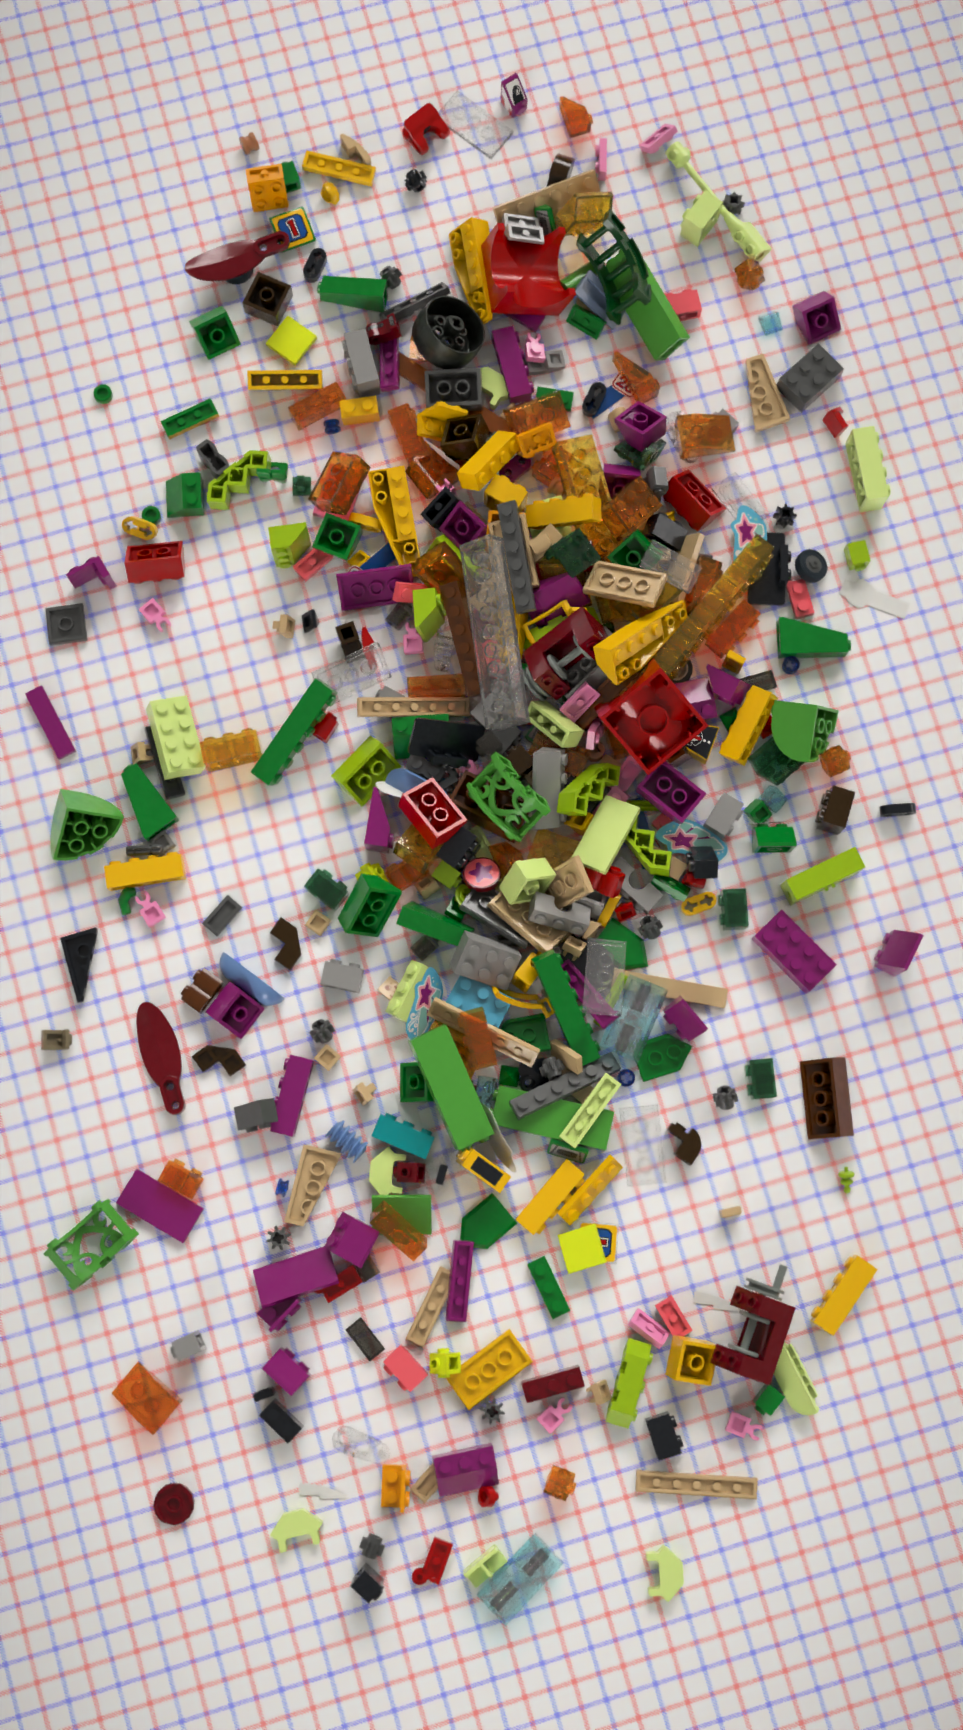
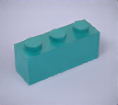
M386 1113L385 1116L380 1114L371 1136L426 1160L435 1140V1137H432L433 1132L424 1128L418 1131L414 1129L415 1125L404 1120L402 1124L395 1121L396 1116Z

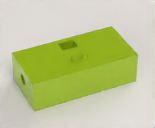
M853 847L786 879L780 887L789 905L792 906L823 890L828 891L831 886L835 888V884L858 874L866 866L856 847Z

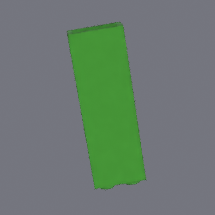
M622 249L618 251L619 253L614 258L607 261L606 267L609 273L626 261ZM646 264L649 273L647 283L651 285V302L644 305L641 301H636L625 311L654 360H666L690 336ZM630 268L613 280L617 290L633 279ZM633 288L620 298L621 303L633 295Z
M447 1024L408 1040L454 1148L463 1152L465 1149L469 1150L472 1148V1144L478 1141L483 1143L490 1140V1135H493L494 1131Z
M499 1085L498 1089H494L492 1100L496 1102L494 1109L490 1108L499 1127L551 1139L554 1138L560 1141H564L559 1137L582 1106V1104L561 1099L518 1120L509 1105V1101L527 1091ZM603 1109L578 1145L606 1151L614 1111Z

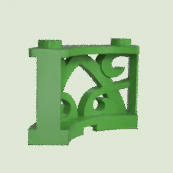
M495 752L491 756L492 761L472 783H467L468 795L504 831V834L510 840L515 839L520 843L527 832L543 815L546 816L551 810L545 798L536 793L529 785L524 787L518 780L520 776L513 768L510 760ZM503 778L506 780L504 786L498 783H501ZM487 781L490 782V785H484V784H485ZM482 786L485 788V792H484V793H483V791L481 790V787H482ZM496 788L500 790L513 788L515 790L512 795V803L515 809L497 808L495 799ZM518 797H522L524 802L518 803ZM535 809L537 810L531 817L526 814ZM521 815L526 823L518 830L512 825V821L514 820L517 824H521V819L518 816Z
M109 1198L103 1202L100 1200L91 1207L92 1211L80 1223L59 1240L55 1238L47 1245L48 1249L44 1253L45 1257L48 1256L70 1283L68 1286L73 1291L93 1277V1274L98 1269L104 1268L115 1258L114 1255L122 1249L124 1250L139 1235L136 1229H131L111 1206ZM102 1211L112 1221L109 1227H105L107 1224L106 1217L103 1221H99L98 1219ZM93 1220L94 1225L86 1226ZM114 1225L118 1228V1230L121 1233L113 1229ZM93 1232L104 1233L100 1241V1248L103 1253L101 1257L94 1253L80 1254L83 1234ZM108 1235H110L108 1240L112 1241V1245L110 1247H107L105 1245V1240ZM73 1236H75L74 1241H73V1244L70 1243V1242H67V1241H69ZM61 1247H67V1252L62 1255H72V1259L64 1262L56 1251ZM90 1257L92 1262L90 1265H86V1260L80 1261V1259ZM73 1263L74 1271L77 1276H75V1274L70 1270V1268L67 1265Z

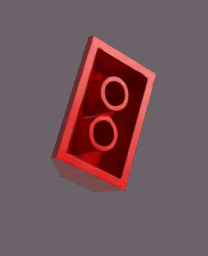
M689 469L672 476L668 481L669 489L663 495L664 500L670 503L676 509V512L688 521L689 526L697 532L706 528L727 509Z
M183 541L127 546L124 563L128 583L141 584L144 581L160 582L164 579L178 580L185 577Z
M433 777L403 793L398 805L432 849L448 841L467 822L466 817Z

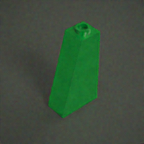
M323 276L322 282H319L317 286L320 301L380 313L385 311L388 300L387 280Z
M779 617L776 621L778 659L845 657L851 651V640H848L847 633L785 617Z
M130 764L124 768L121 776L143 837L149 843V840L161 831H166L178 822L179 819L138 764Z
M414 901L402 907L396 922L397 925L458 946L464 930L472 933L475 928Z

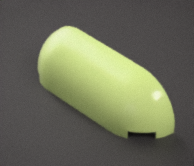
M784 1342L774 1376L793 1410L802 1415H814L819 1411L815 1398L818 1397L817 1392L795 1348L791 1343L787 1345Z

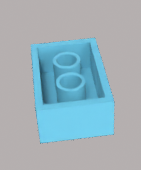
M459 976L446 1000L447 1003L497 1028L500 1027L511 1004L496 998L492 987L463 976Z

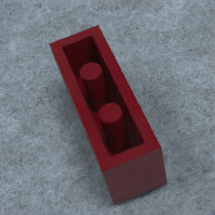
M579 1365L521 1381L527 1403L585 1387Z

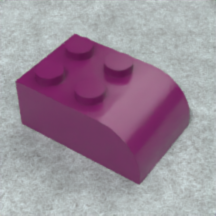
M667 761L652 773L646 775L636 788L638 794L678 824H682L706 795L703 790Z

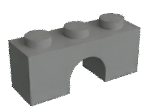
M620 857L612 865L620 868L621 872L626 875L620 895L627 901L630 899L635 904L634 908L641 914L644 912L647 915L660 901L663 894L650 882L643 889L631 887L629 877L635 869Z
M536 891L530 901L528 921L567 931L575 935H584L590 925V906L574 902L570 905L567 912H563L555 906V896Z

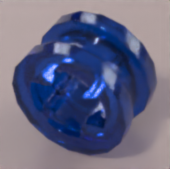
M338 419L324 421L325 433L335 434L340 432L341 427L338 426L340 421Z
M794 656L786 657L782 663V670L789 675L796 673L800 667L798 658ZM788 661H790L791 664H795L793 669L786 666L789 663Z
M623 1069L618 1073L617 1081L623 1087L631 1086L635 1081V1074L629 1069ZM625 1072L629 1073V1076L632 1078L627 1083H623L624 1080H621V1076L625 1075Z
M280 1178L275 1195L281 1194L282 1197H285L290 1180L283 1181V1178Z

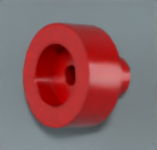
M482 1486L478 1491V1502L481 1507H492L499 1499V1494L495 1492L492 1486Z

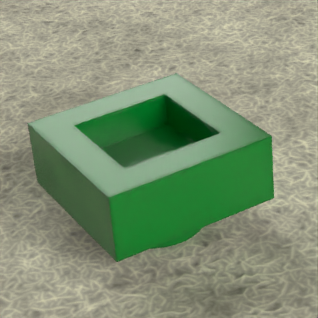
M453 896L444 914L461 922L466 913L459 909L458 902L454 901L455 896Z

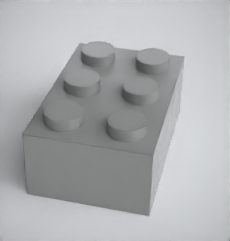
M363 328L344 333L345 340L342 341L343 353L347 361L354 394L358 393L359 398L381 394L379 377L366 329Z
M464 930L450 966L454 974L507 991L522 956L516 947Z

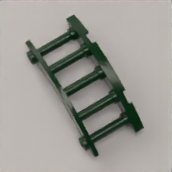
M610 209L604 215L603 226L588 238L580 233L576 245L590 261L601 281L606 298L605 314L619 326L624 310L636 301H641L644 305L651 302V285L647 283L649 273L637 244L633 238H628L624 232L626 227ZM609 231L617 242L599 255L592 243ZM619 249H622L626 261L609 273L604 261ZM630 268L633 279L617 290L613 280ZM633 288V295L621 303L620 298Z

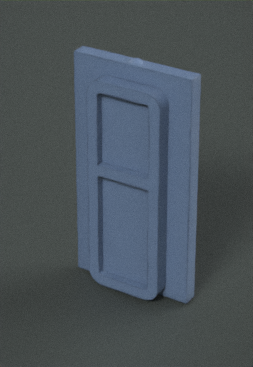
M589 270L576 286V296L600 319L607 322L606 325L613 330L617 324L611 321L605 314L606 298L601 281Z

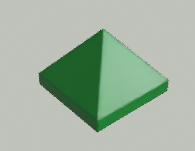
M735 707L719 716L727 731H729L730 726L737 717L738 711Z
M501 1065L498 1084L518 1087L520 1076L518 1067Z

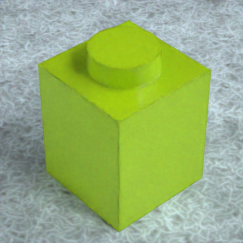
M866 541L847 543L844 553L848 569H855V571L866 569L871 561Z
M443 860L431 875L450 890L453 887L457 888L463 880L460 878L462 874Z

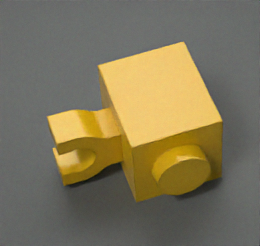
M587 812V816H571L572 818L569 821L566 820L564 824L571 827L577 834L583 836L594 815Z

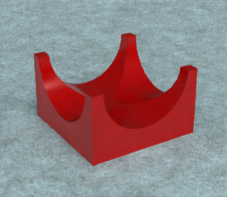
M497 223L481 245L491 312L559 316L576 296L575 288L563 289L558 274V256L562 240L566 235L565 227H557L553 232L545 235L544 244L508 240L506 235H504V223Z
M654 658L648 662V667L640 679L627 691L610 702L599 703L594 707L602 722L647 775L652 773L709 726Z

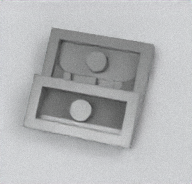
M508 213L503 214L502 223H504V232L508 240L544 244L543 227L539 226V218Z

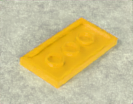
M508 1329L461 1364V1373L450 1374V1377L446 1379L469 1411L533 1361L512 1331Z

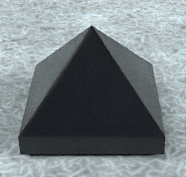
M311 609L302 615L304 633L310 632L319 625L315 609Z

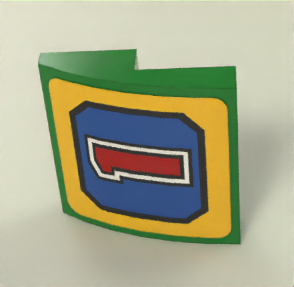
M303 206L269 218L273 232L283 231L289 236L290 245L282 253L316 241Z

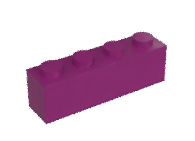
M513 325L492 330L491 339L501 374L505 380L509 403L517 404L531 400L534 387L532 381H528L529 369L523 363L525 356L523 349H519L518 343L520 338L518 331H514Z
M291 1054L289 1058L285 1059L283 1069L286 1072L284 1077L280 1078L278 1085L281 1091L279 1097L276 1096L274 1100L278 1121L271 1123V1132L295 1137L314 1065L313 1060Z

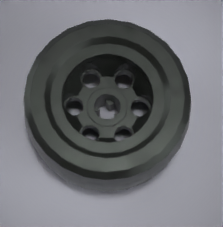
M438 296L428 302L417 315L412 326V337L417 350L434 366L444 370L461 369L469 364L480 351L485 339V330L480 317L467 303L452 296Z

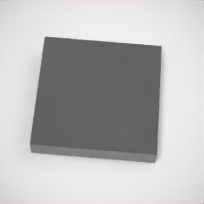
M83 603L45 608L50 646L88 641Z

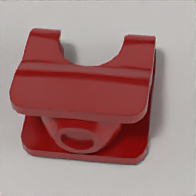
M431 103L425 104L404 121V128L402 129L404 138L420 155L426 154L429 149L424 134L432 132L441 139H445L450 135L449 127Z

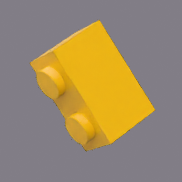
M376 395L339 401L344 426L380 421Z

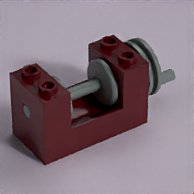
M581 606L523 651L528 666L520 672L522 678L509 687L511 692H516L526 684L530 691L541 701H545L550 696L555 700L559 699L571 690L567 681V670L584 657L596 661L593 646L608 637L604 627Z
M780 1264L773 1286L747 1277L746 1281H749V1284H744L743 1287L745 1288L736 1285L730 1305L742 1309L739 1310V1313L746 1316V1320L737 1345L729 1343L725 1347L716 1343L710 1361L711 1364L737 1375L767 1385L771 1384L796 1309L793 1306L777 1301H782L783 1298H780L779 1295L780 1293H785L780 1288L787 1266Z

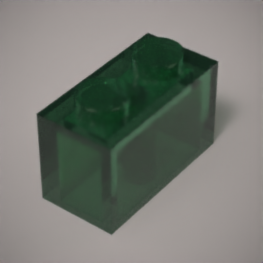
M318 868L306 882L304 888L336 912L349 895L348 887L340 880L338 882L332 879L333 875L326 869L321 871Z
M746 888L723 889L717 897L718 906H721L722 914H719V924L723 925V930L747 929L749 922Z
M773 1058L746 1061L747 1065H744L745 1077L749 1079V1084L746 1085L747 1096H751V1100L776 1098L777 1091Z

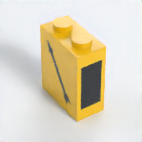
M473 1148L465 1149L463 1152L459 1150L456 1155L457 1163L499 1193L511 1178L510 1175Z

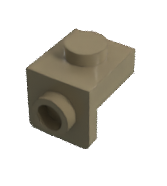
M69 1029L41 1031V1050H67L72 1045V1034H70Z

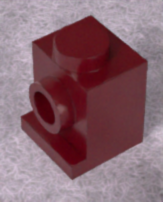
M398 1162L393 1171L394 1177L397 1178L396 1182L425 1184L426 1164Z

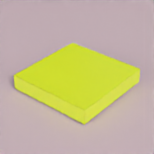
M287 315L267 340L266 346L296 366L316 341L317 335Z
M596 1224L558 1235L568 1274L607 1263Z

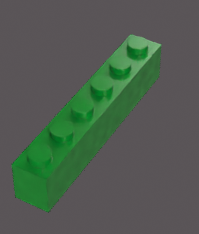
M315 678L253 767L251 773L268 786L277 785L283 778L282 773L284 770L292 765L295 754L300 753L303 749V743L306 738H310L313 735L317 722H321L324 719L326 709L335 703L337 699L335 696L338 692L322 680Z
M551 949L531 958L569 1048L582 1056V1066L601 1058L598 1053L601 1051L597 1040L593 1041L591 1036L594 1033L592 1027L583 1018L586 1016L582 1005L578 1006L576 999H579L576 990L574 988L571 989L568 983L571 981L570 976L561 967V964L564 963L560 954H556Z

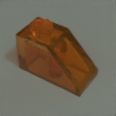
M561 96L559 98V109L569 137L573 138L590 133L591 125L593 124L591 113L588 114L585 106Z
M506 841L488 847L493 860L500 867L502 881L515 861L524 860L521 851Z

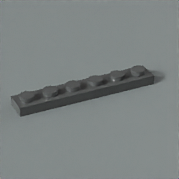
M512 500L497 504L516 613L519 615L535 611L537 609L517 502Z
M612 1052L601 1056V1058L582 1066L583 1072L577 1075L570 1071L510 1100L509 1105L517 1119L520 1120L600 1081L605 1073L612 1075L620 1071V1065Z

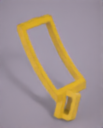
M563 600L547 612L523 624L522 628L531 645L535 643V640L528 626L547 617L560 607L563 608L567 617L580 607H570L568 601Z
M491 986L495 997L508 1004L527 1009H541L546 1018L554 1014L547 997L540 999L537 994L517 993L508 989L506 991ZM507 996L525 1000H537V1003L521 1002ZM545 1001L548 1003L551 1011L549 1012L544 1005Z

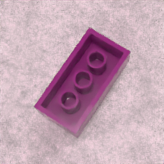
M782 909L751 938L805 994L810 992L837 965Z

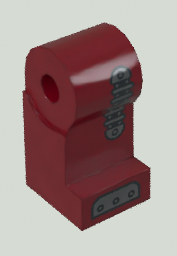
M394 313L387 315V319L370 323L365 327L370 345H378L402 337L400 326Z

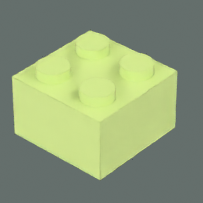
M706 190L702 195L698 194L693 201L691 209L687 208L682 216L683 221L680 225V235L698 247L718 222L723 202Z
M546 858L518 860L512 864L511 869L504 877L499 888L510 905L530 902L536 891L545 893L555 878L556 873Z

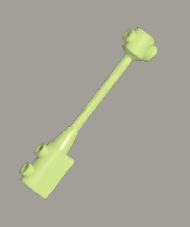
M679 141L673 143L665 153L668 160L676 168L683 167L703 192L706 190L717 198L689 163L691 157L690 150L687 147H683ZM722 204L720 213L724 217L723 219L731 232L733 240L738 243L744 254L753 263L761 262L772 248L751 222H742Z

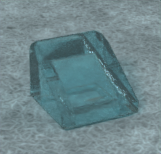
M773 311L758 317L765 336L783 330L779 312Z
M769 785L758 798L774 813H777L788 800L777 787Z

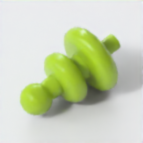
M844 1167V1171H840L838 1176L843 1178L840 1183L845 1186L844 1192L850 1193L851 1188L849 1185L853 1183V1180L850 1178L854 1177L855 1173L848 1171V1167Z

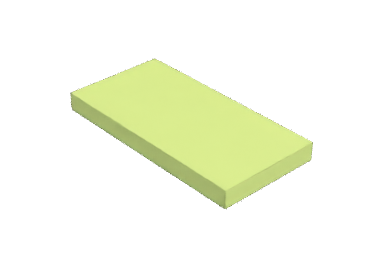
M605 795L572 857L579 855L584 867L606 875L641 811L640 807Z

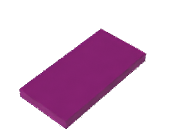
M411 564L336 574L342 611L404 603L392 600L396 581L413 583Z
M137 1168L116 1201V1204L181 1243L186 1241L205 1209Z
M324 1246L253 1270L263 1309L339 1283L331 1251L324 1248Z

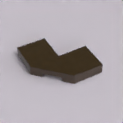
M280 917L270 931V934L285 943V945L274 960L291 971L302 955L298 931L295 926Z
M207 1045L192 1056L203 1073L218 1062L222 1064L230 1077L246 1066L238 1052L231 1048Z

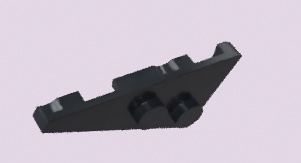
M96 927L60 938L77 1003L84 1002L98 934Z

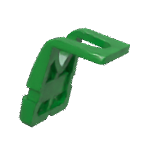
M271 462V468L278 467L279 469H256V474L262 482L266 483L271 480L282 484L287 482V463Z

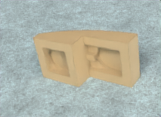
M342 133L340 135V143L348 157L357 156L362 164L371 166V157L368 152L353 138Z

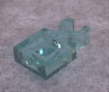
M478 1076L476 1093L479 1096L480 1102L490 1109L492 1108L490 1098H493L498 1079Z

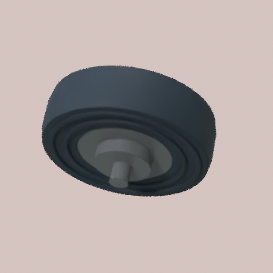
M804 550L795 560L796 572L806 582L816 583L827 574V562L816 550Z

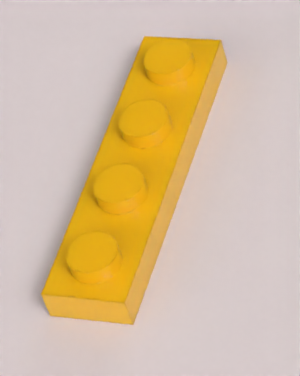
M306 150L302 163V170L370 187H372L376 174V167L308 150Z
M609 1154L557 1214L571 1226L610 1181L617 1176L623 1168L621 1164Z

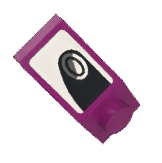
M517 73L501 81L500 102L512 118L522 115L527 110L528 102Z

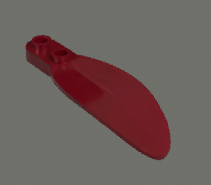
M277 231L257 240H241L219 246L190 259L185 264V271L188 275L203 281H225L236 278L254 269L266 257L285 251L290 245L289 236L283 231Z
M143 1002L138 1008L136 1017L137 1037L141 1056L150 1077L160 1087L165 1109L171 1115H180L185 1110L186 1103L180 1086L182 1060L179 1044L170 1023L162 1011L151 1002ZM173 1084L174 1088L168 1090V1085ZM178 1102L179 1107L177 1109H173V1104Z

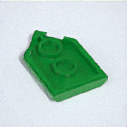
M612 917L595 942L608 951L614 966L619 970L648 967L644 940Z
M544 1013L508 1019L503 1023L501 1030L541 1049L540 1052L552 1050Z
M664 1034L633 1044L631 1048L643 1082L680 1071L692 1046L670 1034Z
M491 1193L462 1218L460 1240L473 1241V1248L488 1249L512 1229L517 1222L496 1196Z

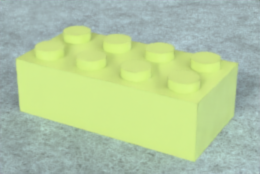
M874 426L852 429L845 443L859 512L882 509L891 494L890 486L886 483L885 479L887 471L882 465L883 452L878 446L879 434L875 432Z
M187 695L150 701L146 711L164 780L201 774L206 765Z

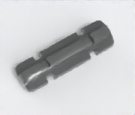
M162 844L126 847L127 856L159 855L163 853Z

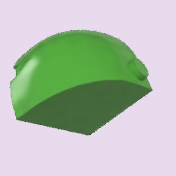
M775 700L771 709V728L776 745L786 756L793 760L808 763L817 761L819 759L818 755L820 753L824 754L829 745L827 739L830 733H834L839 710L813 704Z
M60 789L51 827L50 849L52 859L60 861L75 860L80 856L88 853L91 855L103 848L104 844L118 832L124 819L122 812L112 803L97 796Z

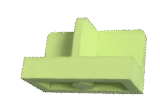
M494 1544L463 1570V1575L465 1578L468 1577L474 1587L477 1588L486 1579L492 1578L493 1574L508 1561Z

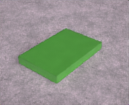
M372 1195V1227L380 1232L379 1235L432 1234L431 1195Z

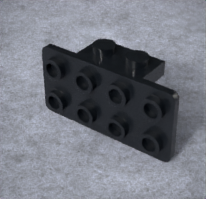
M767 533V540L748 551V604L784 605L785 586L788 580H791V569H788V562H791V551H788V545H785V534Z
M418 717L414 721L408 753L410 755L425 756L435 766L445 764L453 768L467 767L469 760L474 762L478 760L485 727L476 724Z

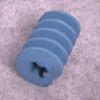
M342 1120L337 1122L325 1137L331 1135V1143L337 1140L335 1145L337 1148L343 1145L341 1152L349 1151L347 1157L355 1156L353 1163H355L366 1151L368 1142L366 1141L361 1144L362 1136L354 1138L356 1131L349 1133L351 1126L343 1128L345 1121Z

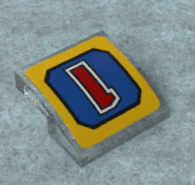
M579 1220L578 1228L596 1224L607 1261L606 1264H616L619 1224Z

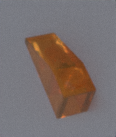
M614 352L612 362L635 401H640L644 404L658 397L660 389L658 380L654 379L651 373L619 352Z

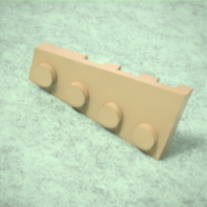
M764 354L746 359L745 364L755 433L789 422L790 416Z
M303 1145L284 1222L304 1227L342 1153Z

